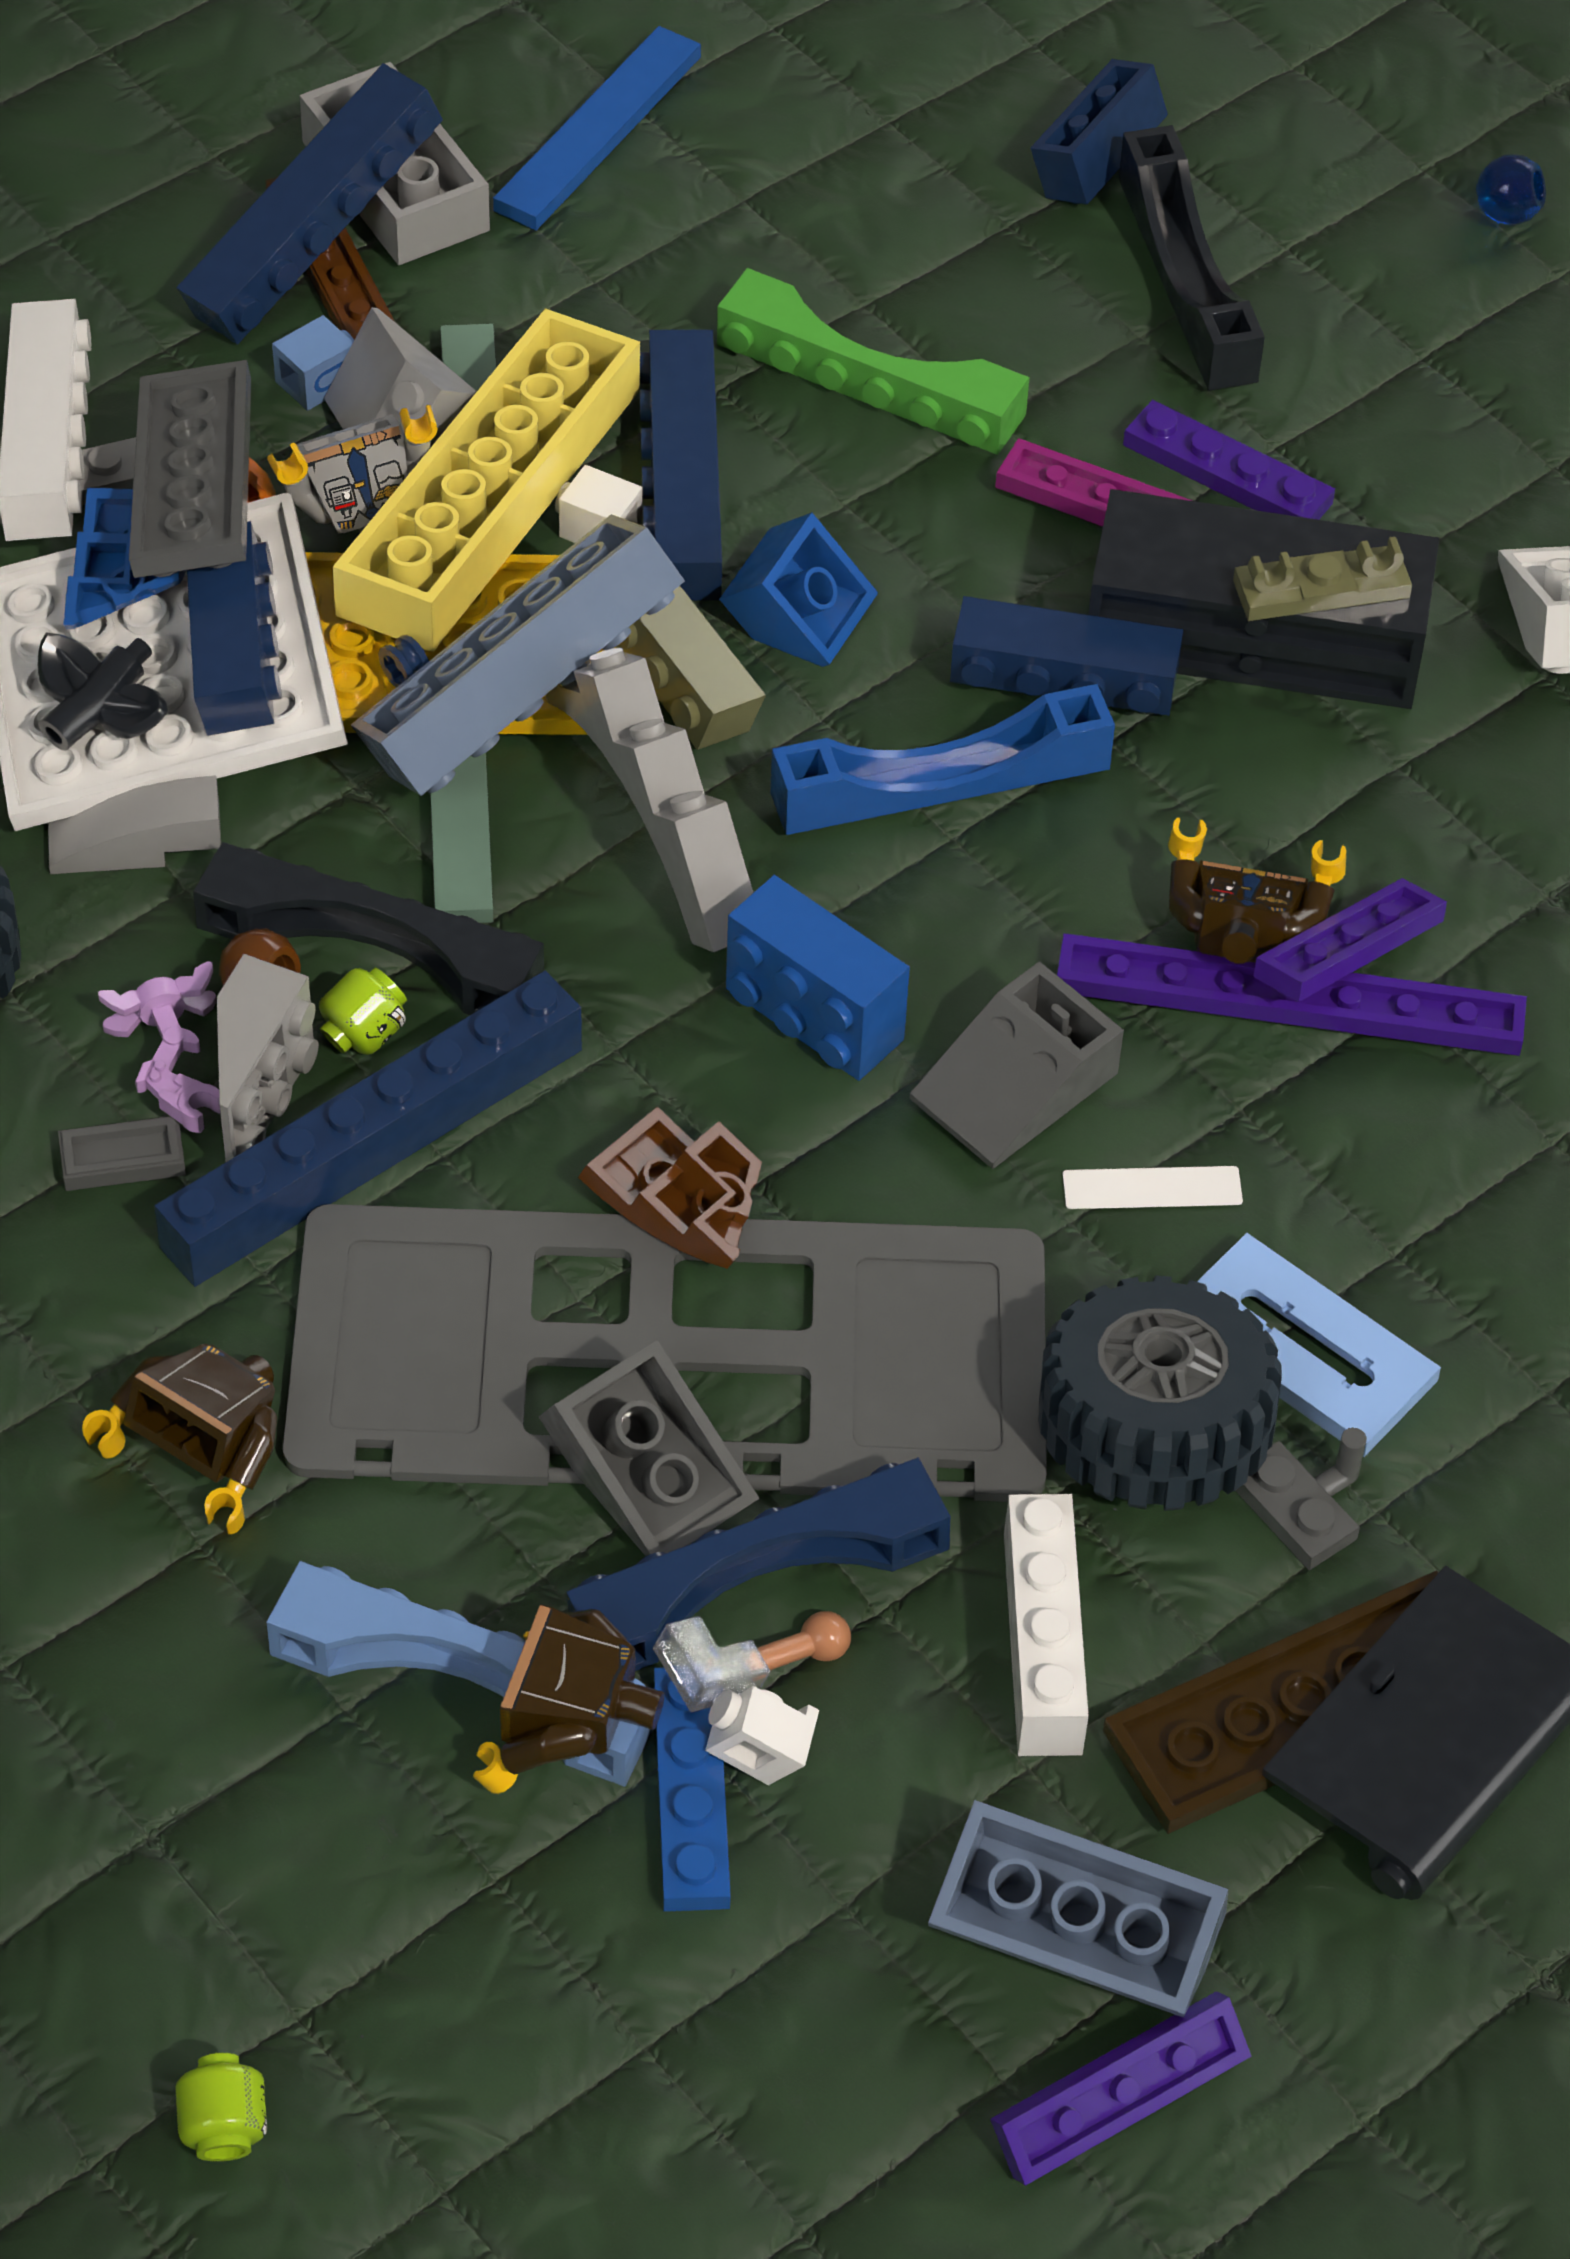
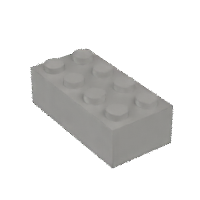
M391 62L385 63L389 67L398 71ZM380 66L300 95L302 140L306 146ZM439 124L432 135L403 163L399 171L371 198L359 215L399 266L490 231L489 184L442 125Z

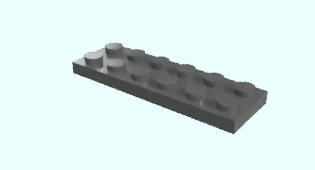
M247 360L140 377L129 562L134 578L151 575L166 577L177 571L202 567L223 568L234 562L246 561L251 375Z

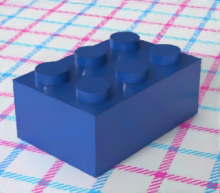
M773 875L728 915L726 989L730 991L740 1004L746 1007H753L772 1020L783 1034L799 1039L818 1052L829 1066L835 1069H842L858 1081L904 1040L910 966L776 875Z

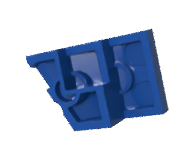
M87 488L83 532L77 533L74 575L68 576L63 623L66 630L76 629L181 584L187 570L177 571L166 577L151 575L134 578L129 562L133 489Z

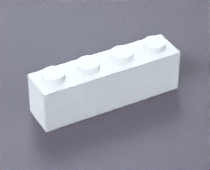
M1072 1494L1009 1495L1004 1545L1018 1756L1083 1755L1088 1722V1703Z

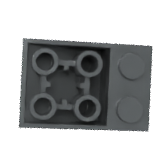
M1039 961L997 992L911 1091L909 1099L994 1169L1118 1074L1124 1030Z

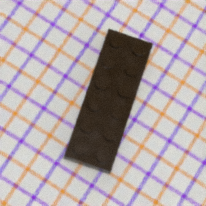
M1438 1571L1429 1573L1105 1718L1103 1727L1105 1736L1166 1833L1174 1832L1276 1785L1262 1776L1263 1768L1435 1578ZM1391 1679L1380 1690L1378 1694H1380L1389 1685V1683L1392 1681Z

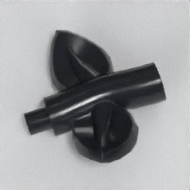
M46 632L40 642L38 651L39 681L47 695L60 704L39 721L38 725L43 735L54 746L66 751L98 724H101L106 731L116 738L124 739L140 736L155 727L167 714V703L158 691L145 685L136 684L144 675L142 664L152 655L150 646L144 640L136 638L126 649L115 646L101 662L94 652L82 643L61 634Z

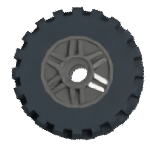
M1154 1276L1151 1282H1139L1138 1277L1120 1280L1115 1288L1109 1289L1105 1284L1090 1291L1085 1296V1303L1078 1299L1061 1313V1319L1052 1325L1046 1337V1348L1043 1350L1038 1422L1040 1433L1047 1440L1046 1448L1060 1466L1066 1464L1065 1472L1081 1486H1084L1086 1483L1093 1485V1491L1096 1495L1113 1501L1115 1497L1128 1500L1129 1507L1145 1510L1147 1504L1163 1505L1164 1511L1181 1510L1185 1503L1195 1501L1197 1506L1214 1502L1219 1498L1221 1490L1226 1494H1230L1245 1484L1248 1476L1258 1472L1266 1461L1267 1450L1272 1447L1282 1380V1365L1277 1359L1278 1349L1272 1336L1266 1330L1263 1331V1324L1248 1308L1240 1311L1238 1309L1239 1303L1235 1298L1222 1291L1218 1295L1208 1292L1206 1284L1189 1280L1187 1285L1171 1282L1172 1277Z

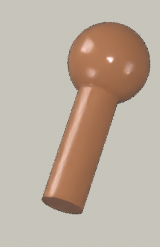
M831 1611L817 1612L804 1622L801 1632L741 1653L739 1656L741 1670L746 1677L751 1678L809 1656L820 1661L836 1660L843 1656L850 1646V1627L846 1620L837 1613Z

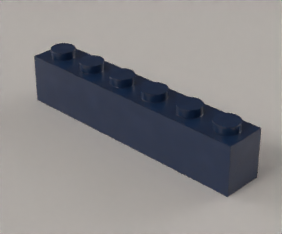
M382 63L176 287L195 318L238 345L261 322L265 314L286 291L295 285L297 279L318 256L329 248L332 241L350 221L362 212L371 198L399 171L403 163L432 135L435 128L443 121L428 90Z
M649 330V352H640V384L650 385L649 390H640V422H651V428H641V460H652V466L642 467V499H653V506H643V526L648 528L685 580L680 586L692 601L719 600L722 590V544L713 330Z

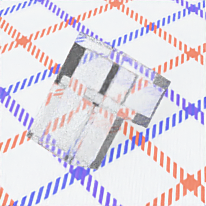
M700 1616L666 1624L653 1647L690 1712L712 1707L716 1698L726 1689H730L737 1694L752 1686L761 1689L771 1672L752 1640L719 1648Z

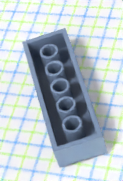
M611 514L353 722L351 727L390 778L420 796L426 791L434 793L442 789L454 778L456 774L454 769L469 756L478 757L495 746L500 739L498 733L514 720L517 722L523 721L537 712L544 703L542 697L558 684L564 686L575 681L574 671L587 667L586 661L592 655L599 652L602 648L603 650H608L622 643L631 633L629 626L645 613L652 615L665 608L675 597L673 591L684 583L685 580L647 527Z

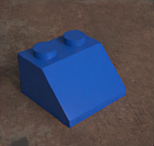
M811 512L769 528L719 600L753 640L824 667L830 665L878 592Z

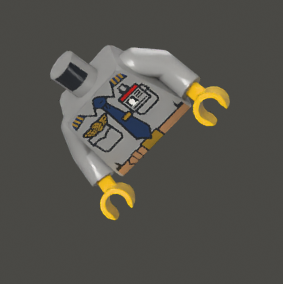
M425 405L426 413L419 419H410L408 409L403 408L400 410L399 415L404 432L402 431L401 424L391 414L305 442L291 443L289 445L292 449V454L288 459L276 461L271 453L267 456V460L277 479L282 483L286 493L291 494L294 504L316 523H332L338 534L358 529L360 534L430 449L431 440L437 434L438 429L431 405Z

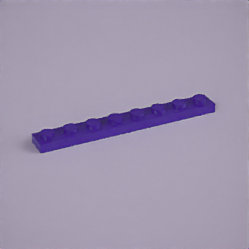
M1063 934L1057 976L1085 997L1520 1056L1527 996L1352 972L1298 1002L1279 994L1276 989L1254 977L1256 963L1254 962L1235 964L1225 957L1203 954L1199 951Z

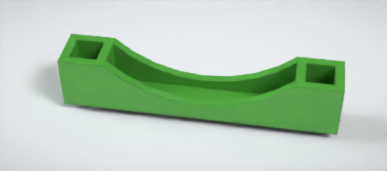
M747 268L717 307V345L996 455L1000 453L1026 416L1030 377L984 359L958 362L921 361L895 357L869 349L842 336L822 322L803 302L793 285Z

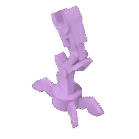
M209 961L196 967L193 976H180L175 980L168 977L153 978L145 981L137 990H129L121 996L114 990H101L98 992L99 1001L117 1012L104 1020L103 1030L105 1033L115 1037H129L141 1021L150 1026H157L162 1042L153 1059L143 1062L135 1081L137 1092L142 1093L148 1089L158 1099L161 1110L181 1123L185 1129L195 1133H201L204 1130L203 1114L196 1110V1108L207 1107L220 1114L219 1089L183 1074H174L172 1070L181 1052H200L197 1036L190 1030L181 1028L177 1019L184 1010L205 1016L212 1011L217 1003L216 994L212 991H205L213 973V965Z

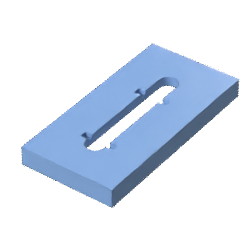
M1248 1233L1197 1281L1206 1284L1208 1292L1218 1295L1222 1291L1235 1298L1239 1303L1238 1309L1240 1311L1247 1309L1241 1303L1243 1298L1252 1296L1260 1299L1371 1377L1373 1382L1368 1386H1358L1355 1383L1350 1385L1346 1382L1345 1376L1275 1327L1270 1329L1266 1326L1267 1322L1253 1313L1263 1324V1331L1266 1330L1272 1336L1278 1349L1277 1359L1282 1365L1279 1398L1340 1441L1342 1433L1346 1429L1352 1427L1361 1429L1367 1437L1363 1457L1377 1445L1438 1381L1441 1370L1439 1365Z

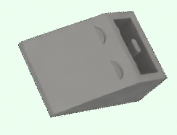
M243 954L217 996L219 1105L226 1162L265 1139L266 1129L273 1117H281L286 1111L292 1095V1086L299 1074H306L312 1068L319 1046L318 1041L313 1038L312 1023L316 1007L310 1001L309 976Z

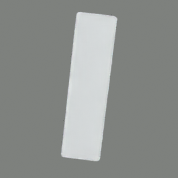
M1236 1166L1065 1170L1063 1172L1065 1200L1068 1209L1241 1205L1243 1202L1239 1169Z

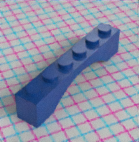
M1098 684L1044 694L1020 712L990 728L965 738L935 746L907 750H872L849 746L829 738L773 748L770 794L785 834L790 835L1110 770L1115 723Z

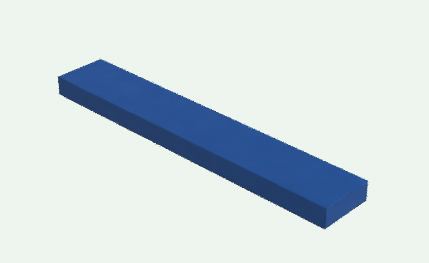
M658 26L493 197L494 212L537 231L701 58V44Z

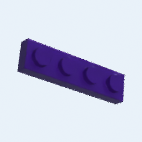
M1153 399L1125 429L1123 446L1253 510L1319 520L1333 504L1335 488Z
M1401 878L1256 957L1254 977L1276 989L1279 994L1300 1002L1443 922L1447 901Z
M1216 1991L1189 2006L1184 2017L1178 2015L1171 2016L992 2117L990 2120L1013 2179L1026 2186L1252 2056L1230 1998Z

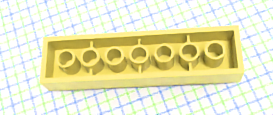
M545 308L334 564L335 616L396 639L402 635L411 636L423 649L434 652L555 499L563 484L570 480L640 391V341Z

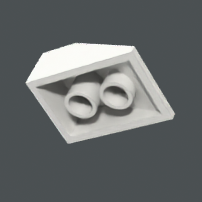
M1570 546L1498 550V563L1526 650L1541 668L1553 673H1570Z

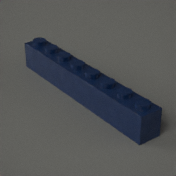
M546 970L154 1205L160 1249L194 1287L198 1286L306 1220L308 1215L317 1207L332 1204L582 1051L581 1006Z

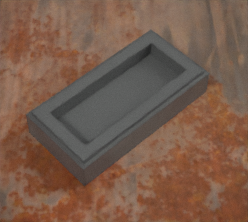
M171 1116L58 1131L66 1191L186 1176L179 1122Z

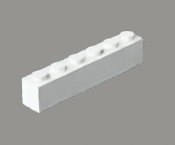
M76 299L12 303L0 453V514L6 541L72 536L73 513H82V493L79 480L84 479V461L81 447L86 446V430L83 415L88 414L85 383H89L90 380L87 351H91V332L88 319L79 320Z

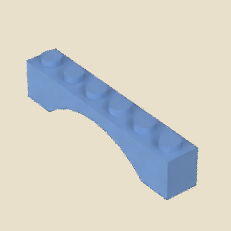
M299 1561L266 1622L271 1656L327 1677L360 1669L384 1667L429 1669L468 1679L502 1697L505 1696L526 1642L511 1632H493L471 1624L454 1611L447 1609L436 1611L411 1602L405 1595L394 1589H376L356 1582L336 1568L329 1566L318 1568ZM636 1678L634 1679L635 1684L645 1686L641 1681ZM619 1721L607 1752L602 1754L587 1753L584 1756L563 1760V1762L567 1766L625 1787L652 1733V1729Z

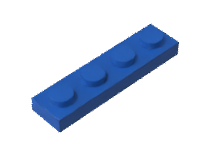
M719 1666L654 1668V1689L665 1693L662 1712L656 1726L664 1911L730 1909L731 1896L724 1761L705 1751L712 1728L708 1719L714 1701L720 1695Z

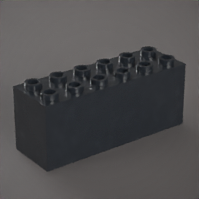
M1110 489L1092 581L1088 615L1183 629L1177 674L1412 709L1427 632L1439 538ZM1389 537L1397 538L1404 556L1403 562L1412 583L1409 599L1253 621L1247 620L1233 578L1235 567L1247 566L1253 556H1259L1262 563L1280 561L1279 556L1281 552H1288L1290 557L1340 550L1347 552L1356 550L1361 541H1368L1370 548L1388 546Z

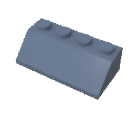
M974 1800L930 1916L928 1926L1184 2017L1206 1971L1227 1912L1228 1889Z

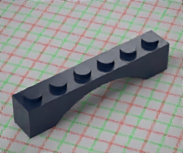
M919 1457L902 1464L889 1463L877 1468L868 1477L844 1486L832 1485L825 1487L812 1498L786 1508H770L760 1513L750 1522L726 1531L721 1529L710 1531L698 1538L695 1543L669 1553L656 1552L641 1559L635 1566L609 1576L603 1574L592 1576L580 1583L577 1588L567 1591L568 1612L587 1609L601 1611L635 1648V1671L658 1663L673 1637L696 1612L723 1592L753 1577L791 1566L819 1563L864 1565L893 1572L950 1550L951 1516Z

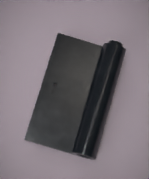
M1445 1565L1263 1768L1262 1776L1369 1846L1368 1861L1372 1869L1371 1877L1375 1885L1384 1894L1394 1899H1419L1570 1724V1643ZM1391 1679L1392 1681L1389 1683V1685L1380 1694H1378L1380 1690Z

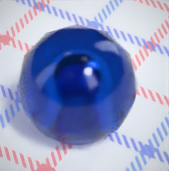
M1506 154L1493 159L1481 171L1475 188L1480 209L1486 217L1500 225L1516 226L1530 221L1544 207L1546 200V185L1540 165L1524 155Z

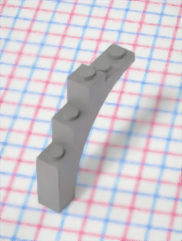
M612 648L596 653L589 658L590 660L586 661L587 667L574 671L575 681L564 686L558 684L546 694L549 704L564 711L584 729L604 754L623 783L662 860L678 900L692 944L712 952L727 947L728 915L753 894L727 802L705 795L686 729L664 722L645 657L623 652L622 648Z

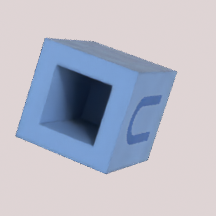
M322 315L272 343L275 382L307 411L325 401L324 397L354 342L353 337L346 330H339Z

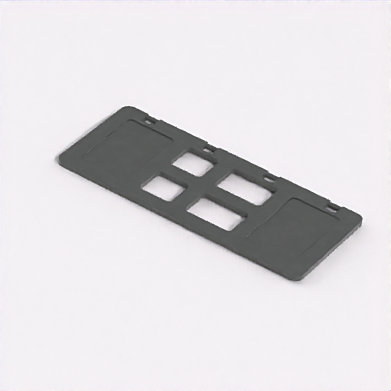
M322 1205L308 1215L305 1225L283 1442L284 1462L292 1473L308 1478L354 1479V1476L391 1477V1480L537 1486H548V1483L584 1484L571 1468L549 1467L550 1454L562 1455L550 1435H533L524 1429L528 1371L535 1366L612 1368L657 1339L677 1371L802 1375L810 1381V1429L807 1441L801 1444L723 1441L742 1472L743 1461L781 1462L780 1475L744 1474L754 1490L780 1491V1494L815 1495L825 1487L832 1485L844 1486L868 1477L873 1471L889 1463L902 1464L919 1457L940 1497L974 1498V1501L1008 1502L1009 1495L1041 1494L1046 1482V1439L1040 1433L1038 1422L1043 1350L1045 1349L1044 1244L1041 1238L1034 1232L1016 1228L747 1219L742 1228L738 1244L740 1252L735 1262L804 1264L809 1266L813 1271L812 1325L802 1331L683 1327L675 1324L672 1320L674 1267L683 1260H702L681 1252L659 1240L623 1215ZM544 1255L611 1257L628 1260L631 1264L629 1316L627 1320L621 1324L542 1322L535 1320L531 1315L535 1261ZM357 1448L393 1449L392 1462L357 1461L356 1450ZM937 1468L974 1469V1482L937 1481Z

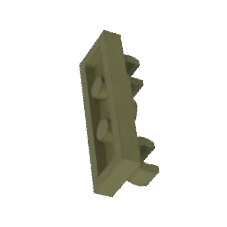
M1389 537L1388 546L1370 548L1368 541H1361L1356 550L1347 552L1340 550L1290 557L1288 552H1281L1279 556L1280 561L1262 563L1259 556H1253L1247 566L1235 567L1233 578L1247 620L1253 621L1409 599L1412 583L1404 565V556L1397 538Z

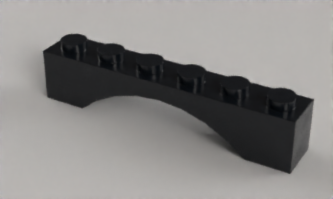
M1173 125L1123 132L1118 179L1208 391L1258 383L1265 336L1250 301L1240 298L1231 290L1213 259L1198 214L1188 159Z
M225 842L221 843L193 891L198 929L233 939L235 935L249 930L267 928L286 938L304 936L334 937L375 945L406 958L428 972L451 994L462 1012L467 1015H472L544 971V943L533 940L522 933L507 932L479 923L468 916L453 915L425 906L414 899L399 898L371 889L360 882L345 881L317 872L306 865H295L266 856L255 849H244Z

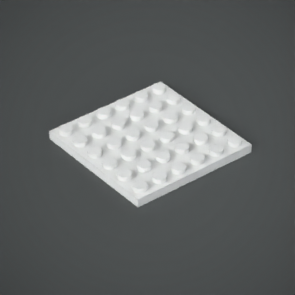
M283 493L249 502L247 511V522L251 521L258 543H268L273 563V575L265 576V583L270 582L276 605V616L267 617L268 624H273L278 641L279 657L270 658V664L275 665L277 668L282 699L273 700L274 724L207 736L194 700L187 571L181 584L76 629L66 630L63 623L68 576L74 575L76 548L0 567V765L8 815L15 831L72 817L108 798L141 786L216 775L217 778L348 744L296 508L291 494ZM45 633L61 634L82 643L91 649L101 662L115 646L126 649L136 638L144 640L150 646L152 655L142 664L144 675L136 684L148 686L162 695L168 706V712L165 717L151 730L134 738H116L106 731L101 724H98L68 750L64 751L54 746L43 735L38 725L45 715L60 704L47 695L39 681L38 651Z

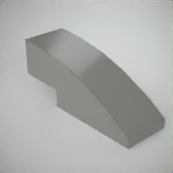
M217 776L177 779L141 786L108 798L72 817L49 822L50 874L165 867V852L218 849L221 845Z

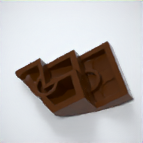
M657 1106L590 1161L578 1178L607 1204L652 1236L697 1259L728 1269L739 1256L740 1249L738 1244L743 1225L749 1217L752 1205L751 1192L757 1184L762 1161L720 1121L694 1142Z

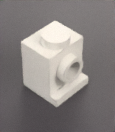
M754 1686L740 1694L726 1689L716 1698L711 1707L708 1719L712 1728L705 1751L766 1785H770L805 1766L819 1710L808 1704L797 1711L783 1703V1700L777 1694L768 1690L758 1689Z

